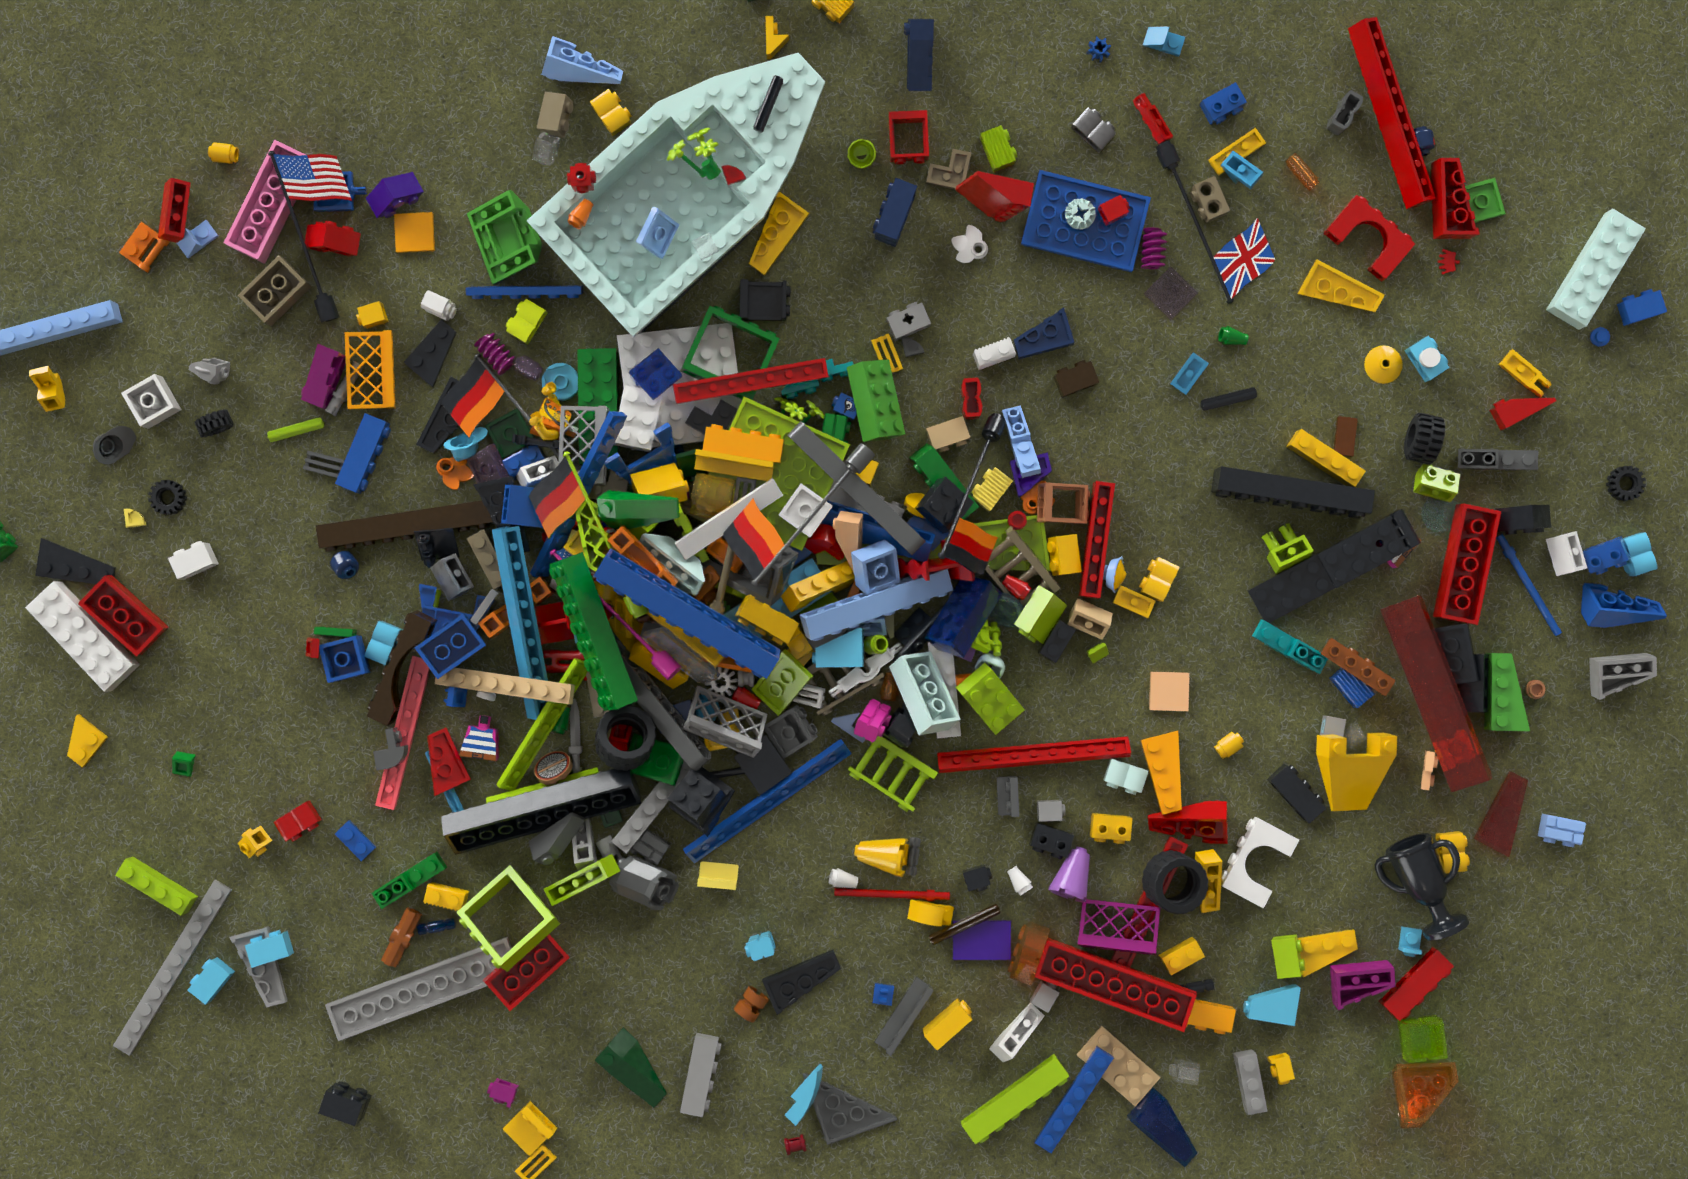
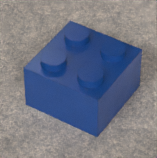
M352 636L319 645L328 683L371 673L368 659L364 657L366 651L362 636Z

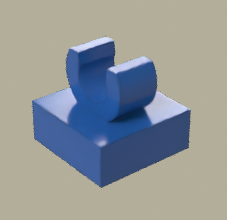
M457 687L445 689V692H448L447 699H444V702L447 703L446 706L465 707L468 689Z
M875 983L872 1003L892 1006L894 986Z

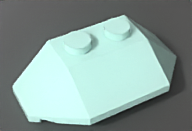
M644 533L639 541L678 580L675 586L687 594L697 595L705 582L701 561L694 555L685 560L675 545L676 541L669 536Z

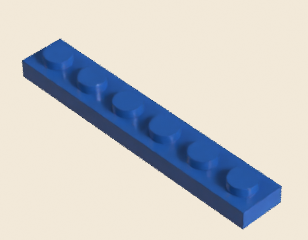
M583 285L483 286L466 288V296L472 295V299H483V295H491V299H502V295H510V299L522 298L521 295H529V298H541V295H548V298H560L561 294H567V298H579V294H583Z
M1096 1046L1039 1133L1035 1144L1049 1153L1053 1152L1114 1059L1111 1054Z

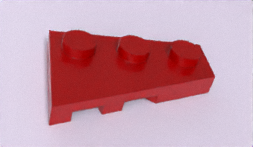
M447 728L428 735L434 796L471 780Z

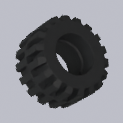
M1417 413L1413 417L1404 442V454L1407 460L1425 464H1432L1441 451L1445 436V422L1442 417L1424 413Z

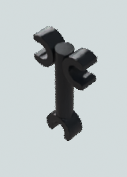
M516 434L512 436V442L516 443V445L559 449V440H543Z

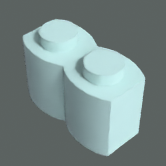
M1111 758L1103 780L1107 782L1109 787L1117 789L1118 786L1126 788L1125 792L1136 795L1137 792L1142 793L1148 770Z

